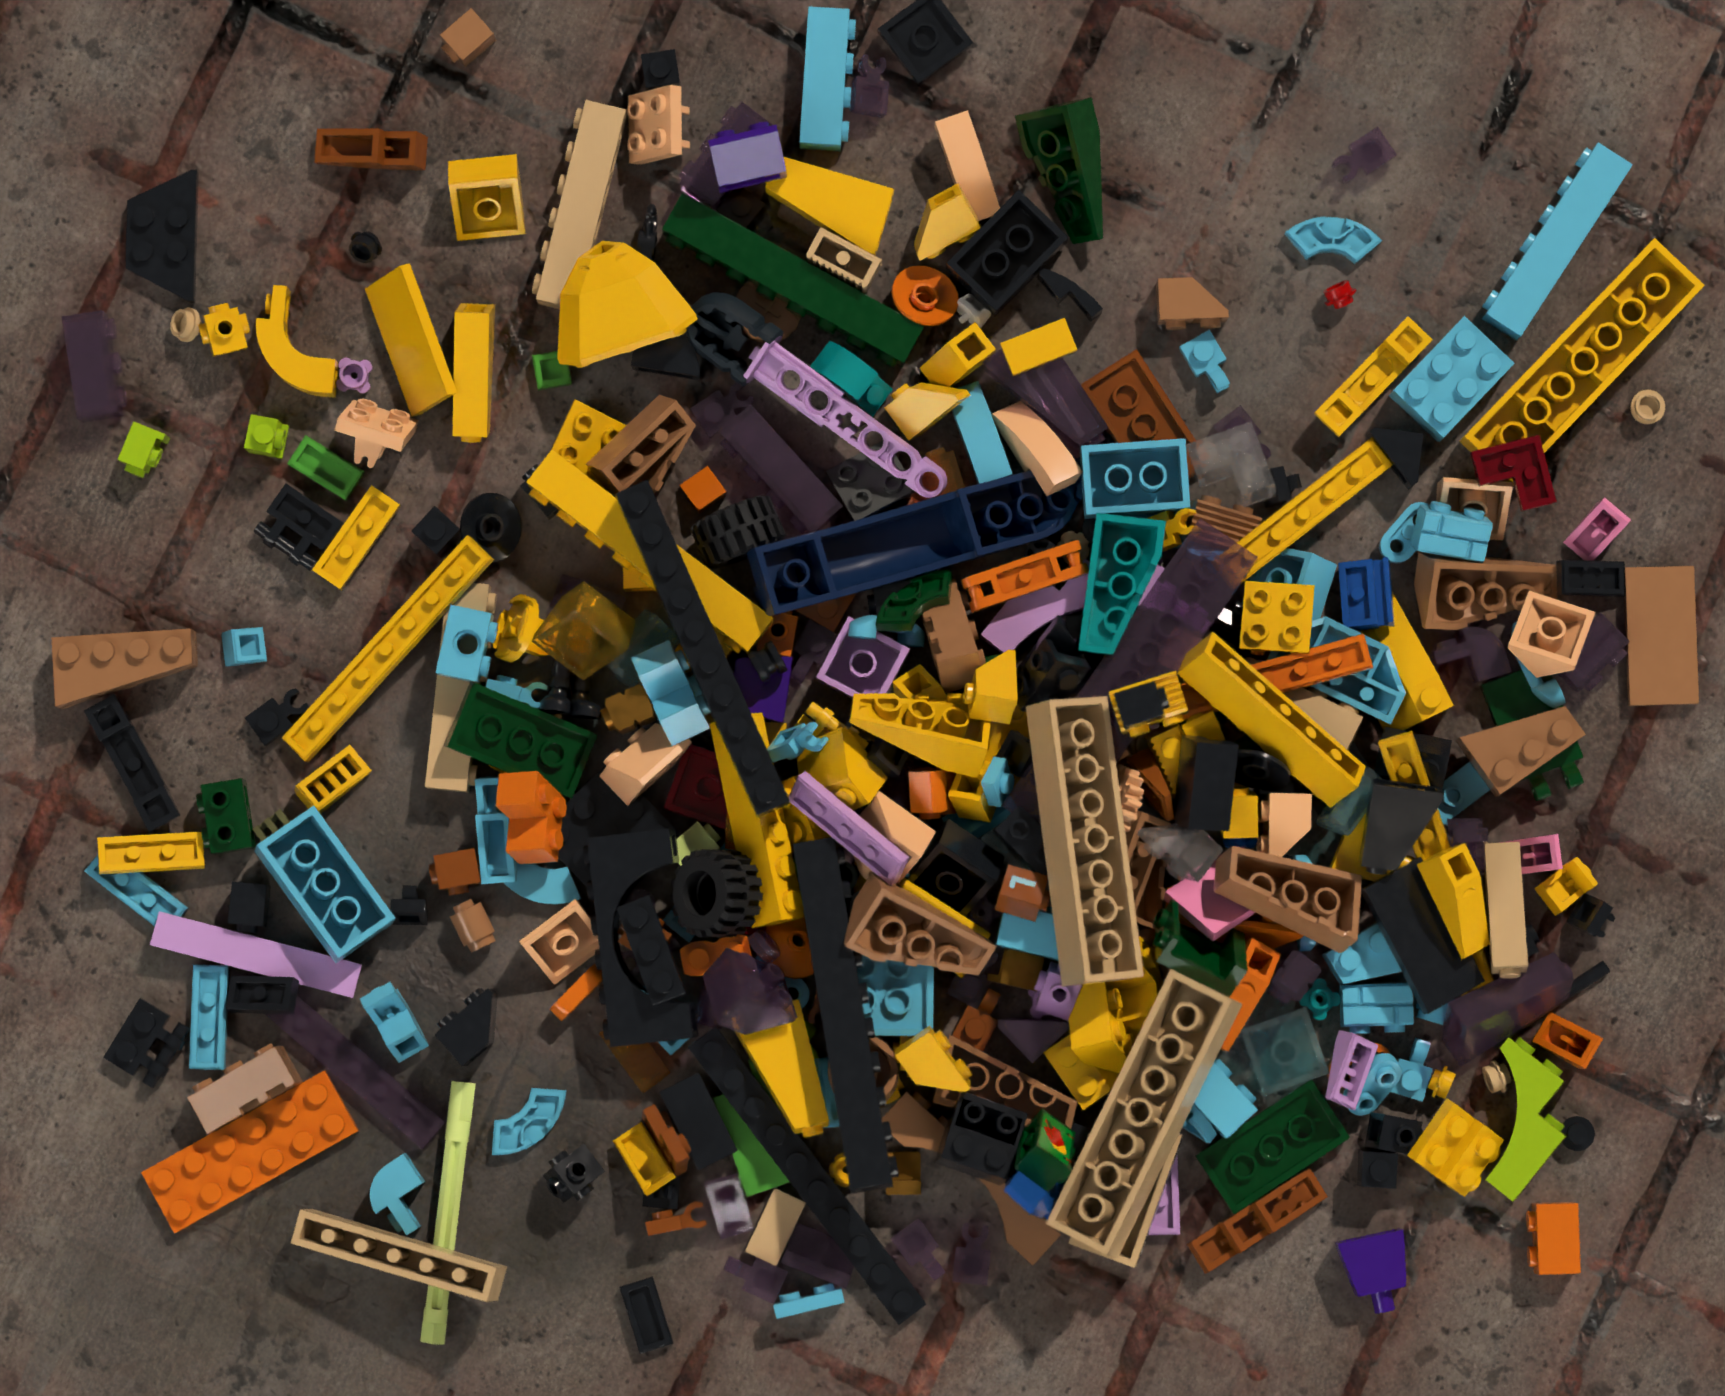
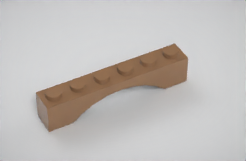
M917 1091L912 1096L905 1092L882 1117L883 1122L890 1121L892 1136L904 1147H918L938 1152L948 1120L943 1115L937 1120L927 1111L931 1104ZM980 1179L997 1204L1004 1225L1006 1241L1031 1265H1034L1061 1234L1055 1228L1046 1224L1047 1219L1044 1216L1039 1218L1029 1214L1004 1191L1005 1182L997 1185Z

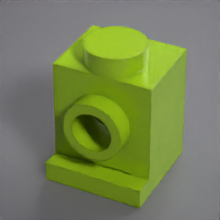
M251 414L244 449L252 454L283 459L290 426L282 424L278 419Z
M133 421L118 457V460L126 465L124 471L143 478L145 473H149L151 467H157L163 453V449L159 448L162 442L168 445L170 438L162 432Z

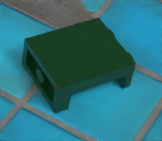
M1171 900L1165 909L1161 908L1155 915L1152 926L1155 928L1153 945L1156 948V962L1230 997L1248 971L1245 934L1232 928L1223 943L1216 940L1212 941L1207 936L1179 923L1178 902Z

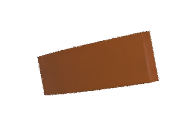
M319 128L316 134L314 162L317 164L356 168L426 171L428 136L417 131H384L380 128Z

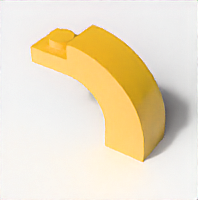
M273 285L272 294H267L265 301V314H269L270 319L256 318V334L263 356L279 377L295 389L314 396L336 398L339 363L336 359L304 355L292 346L288 336L291 291L287 286Z

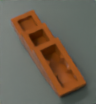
M1306 1168L1236 1214L1230 1215L1187 1243V1246L1203 1272L1208 1273L1267 1235L1276 1232L1328 1196L1311 1168Z

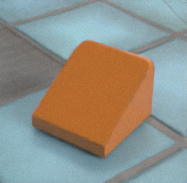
M708 466L679 485L699 514L727 495V491Z

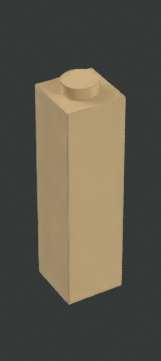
M1520 842L1485 843L1483 856L1491 974H1499L1500 978L1504 979L1518 978L1521 976L1520 972H1527L1528 968Z

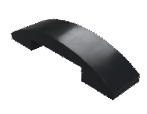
M113 694L84 710L97 737L105 746L132 796L133 803L148 831L152 832L181 816L150 753L116 695Z

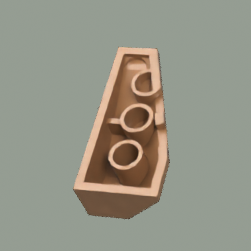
M1418 552L1414 588L1422 627L1425 629L1459 630L1468 627L1467 624L1483 619L1489 621L1503 613L1513 610L1521 611L1529 591L1557 599L1556 565L1485 557V561L1481 563Z
M874 872L870 874L853 902L844 939L846 947L874 961L886 962V960L904 962L905 965L917 967V964L938 967L939 970L978 976L997 948L995 943L897 884L890 886Z

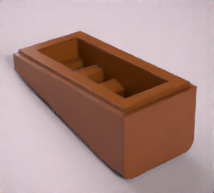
M1145 748L1128 757V768L1139 771V777L1144 780L1140 786L1141 789H1144L1142 796L1165 820L1169 822L1174 819L1171 793L1152 751L1149 748Z

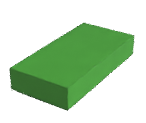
M307 435L304 436L287 463L293 469L346 502L365 473Z

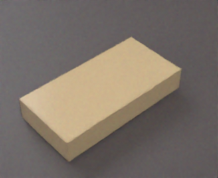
M774 1188L745 1252L777 1266L806 1204L805 1201Z

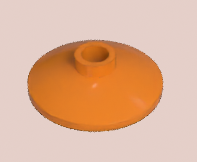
M908 267L896 276L892 285V298L895 306L906 318L915 323L926 326L943 324L953 317L958 308L957 301L959 296L955 285L944 273L932 267Z
M805 917L778 925L766 926V935H761V951L766 963L776 973L787 978L800 979L814 974ZM793 936H799L803 940V946H796L792 941Z

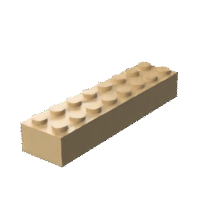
M1107 696L1057 699L1026 706L1062 987L1143 977V964Z
M1170 969L1046 1224L1106 1256L1119 1257L1236 1019L1242 1003Z

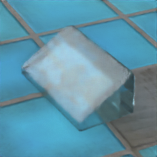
M1366 767L1358 788L1331 808L1327 805L1317 818L1316 824L1341 835H1350L1367 811L1371 778H1382L1370 767Z

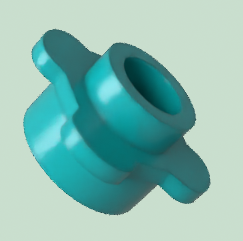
M1321 978L1315 979L1312 987L1299 996L1300 1005L1307 1006L1313 1012V1017L1316 1020H1324L1327 1017V1012L1333 1006H1338L1341 1001L1340 995L1332 992L1327 987L1326 981ZM1318 996L1323 998L1321 1003H1318L1316 1000Z

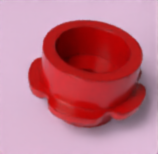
M1348 280L1330 286L1323 291L1327 299L1325 305H1333L1335 309L1347 306L1354 301L1352 295L1356 293V288H1352Z

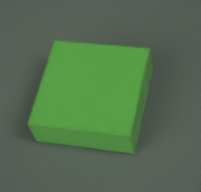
M558 351L532 355L538 391L572 385L569 365L559 364L557 359Z

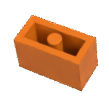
M1531 1203L1532 1211L1526 1212L1527 1231L1532 1232L1533 1246H1528L1527 1248L1528 1266L1534 1267V1273L1538 1275L1581 1274L1578 1203Z

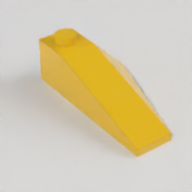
M1392 592L1395 627H1389V625L1380 626L1377 629L1361 630V633L1389 646L1406 692L1391 725L1378 718L1377 720L1382 730L1383 726L1406 730L1454 705L1435 667Z
M894 693L854 694L849 723L942 770L976 778L979 776L988 750L991 723L990 721L969 719L968 704L963 703V694L947 693L946 698H929L928 693H917L915 698H899Z

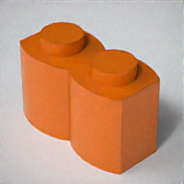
M932 764L909 770L910 813H919L920 819L940 818V815L955 814L956 811L948 794L956 773L942 770Z
M737 934V937H722L714 943L708 941L692 942L679 950L684 974L689 976H705L715 972L718 968L727 970L740 969L753 961L749 937Z

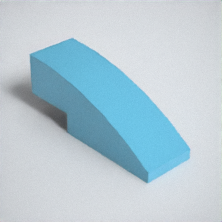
M979 381L959 387V389H966L971 396L953 409L952 413L977 484L1013 475Z
M499 776L475 779L478 814L475 815L481 884L517 881V862L506 852L509 818L495 806Z

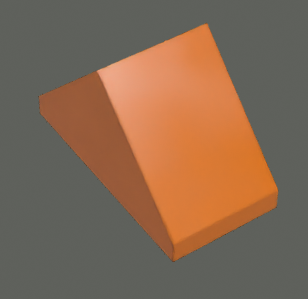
M1549 1012L1532 1041L1574 1067L1586 1069L1603 1038Z

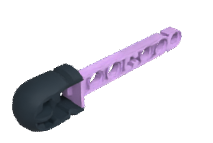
M713 292L702 296L693 304L692 309L696 313L698 320L687 327L686 335L695 351L722 372H730L731 378L742 386L756 379L817 425L828 427L896 478L907 479L905 484L925 498H932L945 490L947 475L940 466L927 457L921 458L918 450L845 398L844 391L779 345L782 340L783 330L771 322L765 323V319L761 314L740 299L727 293ZM737 321L739 324L733 326L731 322ZM743 326L749 330L751 335L754 337L758 336L765 341L762 348L756 346L750 354L749 358L753 361L749 367L746 361L742 358H736L727 350L729 348H734L737 351L741 350L748 339L743 332ZM717 336L721 340L715 341L714 338ZM787 370H793L799 375L800 384L797 389H790L784 384L783 376ZM816 390L822 391L827 395L828 404L823 410L817 409L812 405L811 396ZM850 412L853 415L851 418L852 423L860 427L865 422L868 426L856 438L854 435L859 430L852 425L844 428L842 426L843 419L840 417V414L845 415ZM870 431H876L882 435L883 446L880 450H873L868 446L866 437ZM903 451L910 456L911 466L908 470H900L896 467L894 457L897 452ZM925 472H933L938 476L939 486L936 490L930 491L923 486L922 477Z

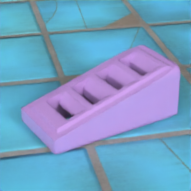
M1339 1030L1334 1045L1326 1099L1351 1110L1356 1109L1379 1046L1378 1044L1354 1033ZM1350 1061L1352 1062V1068H1349ZM1346 1074L1350 1076L1349 1082L1344 1080ZM1341 1087L1348 1089L1347 1096L1339 1093Z

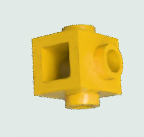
M228 303L208 307L210 314L203 315L204 323L198 324L202 343L210 344L212 356L215 357L247 349L248 346L244 334L250 333L246 313L239 314L238 307L230 309ZM220 323L228 324L230 333L226 335L220 333L218 325Z

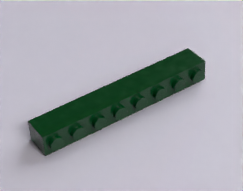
M683 193L662 228V234L667 237L665 242L680 251H683L685 247L697 253L695 258L711 268L717 264L726 269L725 275L739 284L743 285L745 280L755 284L757 287L755 292L770 301H774L775 297L787 303L785 308L801 318H804L805 314L818 320L816 326L832 335H834L835 331H838L848 337L846 342L860 351H864L865 348L878 354L876 359L891 368H894L896 364L903 368L923 332L924 327L909 320L902 314Z

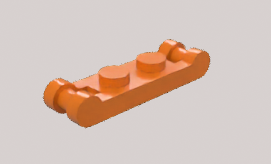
M1079 540L961 579L963 589L968 590L971 602H969L971 612L975 613L1038 590L1087 575L1089 568L1087 563L1082 561L1079 552L1082 550ZM1066 556L1070 568L1061 571L1057 558ZM990 581L994 594L984 597L981 584Z

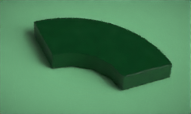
M939 570L911 579L910 584L897 593L892 592L881 606L877 615V631H912L915 621L925 611L935 606L950 604L952 571Z

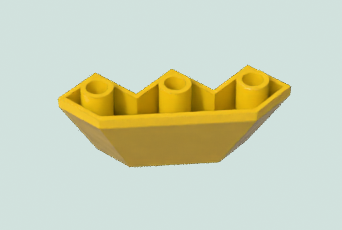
M601 241L578 257L560 293L557 359L559 364L583 368L622 353H629L668 338L681 336L687 331V327L698 320L694 310L655 262L624 242Z
M1139 936L1144 972L1143 977L1083 984L1069 1016V1029L1072 1051L1084 1064L1120 1073L1164 984L1158 968V962H1156V951L1153 947H1149L1141 936Z

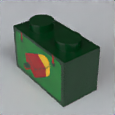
M1042 1108L1023 1128L1014 1168L1047 1192L1056 1183L1062 1184L1072 1171V1166L1070 1165L1071 1158L1075 1152L1073 1147L1075 1132Z

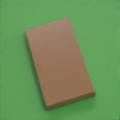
M1694 566L1625 567L1624 607L1628 706L1699 704Z

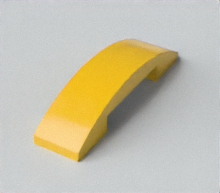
M1407 316L1314 414L1339 437L1433 339Z

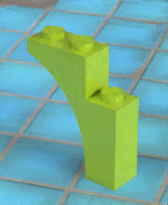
M1508 1037L1500 1047L1511 1068L1515 1081L1517 1113L1513 1134L1508 1147L1496 1167L1485 1179L1512 1202L1519 1197L1567 1137L1561 1132L1565 1127L1561 1122L1549 1113L1545 1118L1540 1115L1541 1111L1565 1083L1559 1077L1563 1071L1548 1059L1542 1064L1532 1056L1536 1049L1521 1037H1518L1516 1041Z

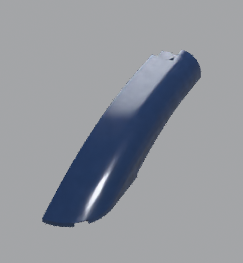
M1079 457V458H1076L1075 461L1077 462V464H1078L1079 467L1081 468V466H1080V457ZM1030 470L961 488L947 494L849 523L755 547L747 552L756 587L753 588L754 595L761 609L766 612V615L774 616L892 584L1044 539L1063 528L1073 517L1072 515L1078 502L1083 496L1081 475L1076 483L1046 496Z

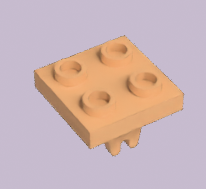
M667 85L628 96L629 139L627 146L629 150V164L642 165L682 155V149H690V141L682 140V115H690V107L681 105V86Z
M367 399L352 400L338 417L334 431L355 437L354 462L356 464H359L363 457L366 456L368 458L367 466L373 468L377 460L382 457L386 447L401 452L415 434L419 420L410 418L409 413L398 409L388 411L377 407L378 405L375 402Z

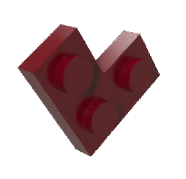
M1540 435L1470 453L1478 486L1513 479L1521 512L1557 502Z

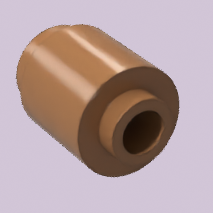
M469 899L453 907L455 914L450 916V919L463 946H468L471 953L496 941L492 934L495 930L481 902L474 904L472 899Z

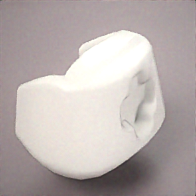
M966 294L957 301V312L962 315L958 318L961 324L968 320L971 324L976 322L981 329L991 316L990 310L983 306L972 294Z

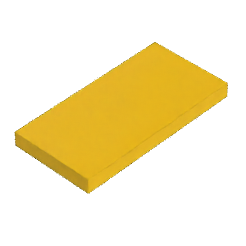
M410 263L400 265L366 287L365 291L411 417L423 414L456 394L457 390Z

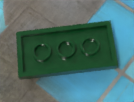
M470 682L444 746L507 773L538 771L562 796L572 799L598 734L475 682Z
M1310 1079L1243 1123L1228 1138H1220L1196 1154L1195 1157L1231 1212L1236 1214L1348 1140L1350 1136L1313 1080Z

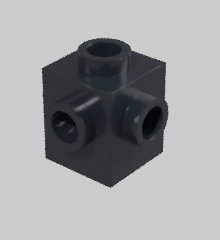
M583 1144L571 1154L563 1150L548 1163L552 1168L543 1177L546 1179L549 1191L565 1203L573 1196L579 1201L594 1189L591 1182L603 1174L605 1170L586 1145Z

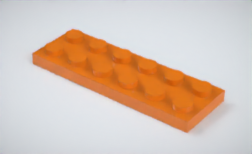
M324 1070L144 1170L141 1174L175 1234L357 1133L359 1129L330 1076Z

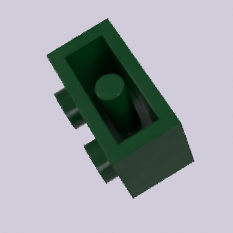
M239 778L200 785L201 793L196 794L199 814L205 813L207 827L202 828L204 847L210 848L211 854L215 855L256 848L246 780Z

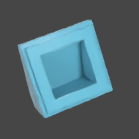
M263 627L231 629L222 632L225 666L267 661Z

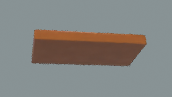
M1137 349L1079 385L1078 388L1114 443L1185 438L1188 479L1211 466L1205 453Z

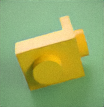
M1578 857L1562 865L1563 869L1556 870L1534 888L1555 916L1563 912L1584 893L1593 889L1598 884L1592 876L1591 870Z

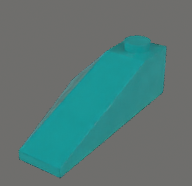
M1103 513L1096 514L1078 651L1114 655L1162 557L1166 521Z

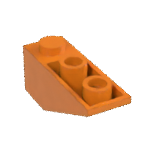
M1253 937L1245 940L1248 971L1230 996V998L1242 1003V1006L1220 1049L1224 1052L1230 1050L1267 989L1281 956V953Z

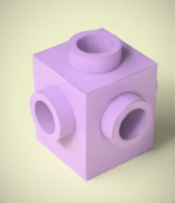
M1050 962L1047 972L1040 971L1034 990L1040 992L1037 998L1036 1010L1069 1021V1016L1083 985L1062 987L1059 963Z

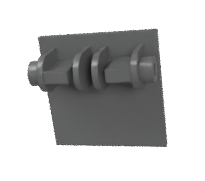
M883 441L870 448L880 450L883 446ZM862 452L826 471L853 521L870 517L877 512L883 513L884 508H892V504L906 497L907 499L911 498L910 494L915 492L905 484L907 479L896 478ZM895 454L894 463L896 467L900 470H904L902 464L900 463L899 459Z

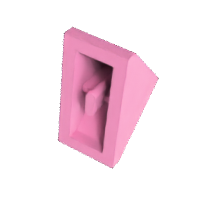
M1604 497L1595 504L1563 543L1584 561H1594L1628 525L1631 519Z
M1558 834L1506 841L1520 842L1522 875L1563 869Z

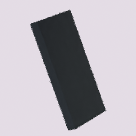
M1419 857L1399 867L1397 871H1392L1362 888L1361 893L1422 1012L1429 1014L1483 983L1485 980L1472 955L1461 959L1416 865L1423 861Z

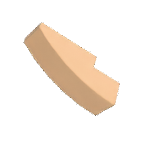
M968 110L935 121V129L954 185L959 183L979 222L991 218L1000 209Z
M1018 401L991 414L996 427L1024 472L1031 470L1046 496L1076 483L1083 471L1058 436L1032 409L1023 402Z

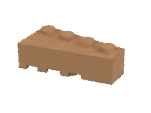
M191 628L51 637L55 707L60 709L72 707L75 704L94 700L122 689L132 688L138 684L198 667L196 632Z
M1231 846L1216 859L1215 893L1340 954L1358 941L1362 875L1236 846Z
M948 1034V1041L952 1046L948 1051L955 1061L961 1058L972 1073V1076L968 1078L970 1080V1089L966 1091L967 1093L1028 1113L1025 1125L1043 1108L1071 1129L1077 1101ZM935 1088L932 1102L954 1108L960 1091Z

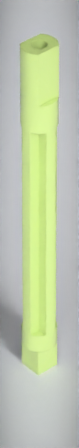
M451 1081L444 1138L445 1149L433 1245L453 1251L455 1250L467 1143L469 1142L476 1083ZM428 1285L420 1342L445 1344L448 1319V1290Z

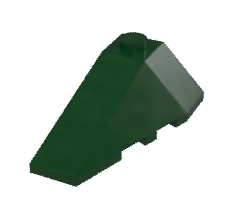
M1092 97L1015 115L1023 151L1028 159L1033 158L1041 173L1038 179L1042 187H1048L1056 202L1054 209L1071 242L1078 244L1103 239L1100 129Z

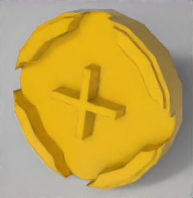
M523 594L513 597L509 601L510 604H513L509 611L503 610L497 620L498 631L495 642L492 643L493 648L497 649L494 653L495 657L512 663L518 660L524 652L539 657L552 654L555 650L558 633L555 625L539 618V605L536 599ZM538 630L544 631L547 635L548 640L544 648H541L536 643V633Z

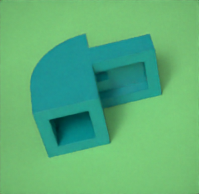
M829 340L810 365L813 370L844 391L849 399L872 417L893 390L878 376V373L873 368L831 340Z

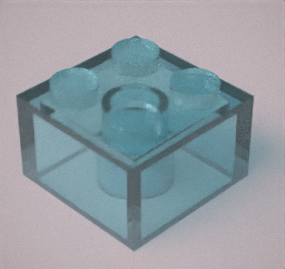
M1301 1007L1244 1027L1239 1033V1038L1260 1096H1266L1329 1074L1306 1007Z

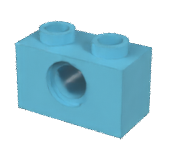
M450 605L436 674L480 684L481 676L487 677L491 657L486 656L489 642H495L498 631V623L493 622L494 615L492 613ZM466 636H473L478 642L477 649L471 654H463L459 649L460 641Z

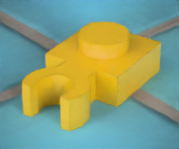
M1183 508L1175 515L1172 511H1164L1146 518L1166 521L1162 552L1182 545L1181 534L1193 536L1201 531L1199 526L1187 527L1186 525L1187 518L1195 515L1196 510Z

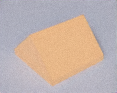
M1443 477L1437 483L1436 501L1451 505V510L1463 512L1465 507L1484 511V516L1488 517L1493 525L1490 540H1503L1513 482L1500 481L1479 487L1477 480Z
M1529 591L1509 641L1508 649L1536 678L1575 670L1595 612Z
M576 899L519 941L554 985L593 957L595 950L599 949L598 935L594 936L592 932L591 917Z

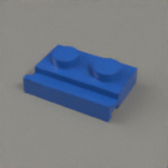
M1383 557L1381 560L1366 559L1338 563L1343 625L1356 631L1377 629L1380 626L1388 625L1389 627H1395L1388 557Z

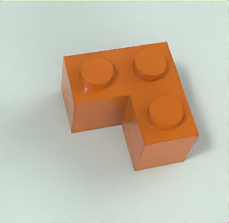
M538 771L499 773L495 806L509 818L506 852L518 864L558 862L559 849L563 846L562 817H565L567 812L565 798Z

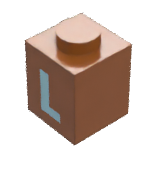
M1008 864L995 910L1035 922L1039 909L1046 911L1050 899V890L1045 889L1048 876Z

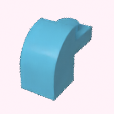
M391 982L373 989L369 994L360 998L365 1011L378 1027L387 1048L398 1063L429 1046L408 1004Z
M403 1153L385 1165L376 1174L370 1188V1202L375 1214L388 1207L391 1213L387 1217L398 1233L403 1230L406 1235H409L420 1228L421 1225L402 1197L423 1184L425 1180L407 1153Z

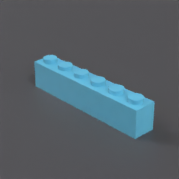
M1599 142L1592 150L1587 147L1584 149L1575 163L1580 168L1575 177L1572 179L1567 176L1556 192L1561 196L1555 207L1550 204L1546 207L1538 220L1543 226L1536 236L1530 232L1519 249L1524 255L1518 264L1511 261L1501 276L1505 284L1499 293L1492 290L1482 305L1487 310L1482 319L1515 341L1522 336L1633 165Z

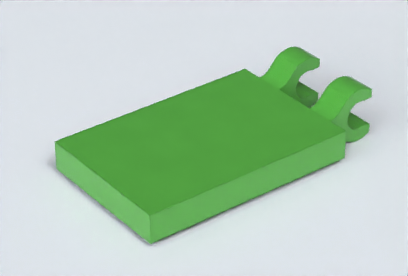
M749 1059L748 1062L752 1074L777 1105L753 1062ZM724 1094L713 1097L716 1108L738 1150L732 1153L746 1196L749 1197L789 1183L790 1181Z

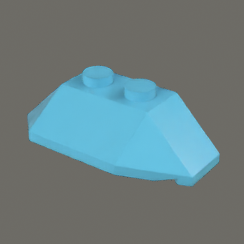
M1325 616L1312 621L1310 648L1362 633ZM1364 635L1373 663V669L1315 684L1311 687L1391 725L1406 692L1389 646ZM1271 651L1267 660L1292 654V652Z

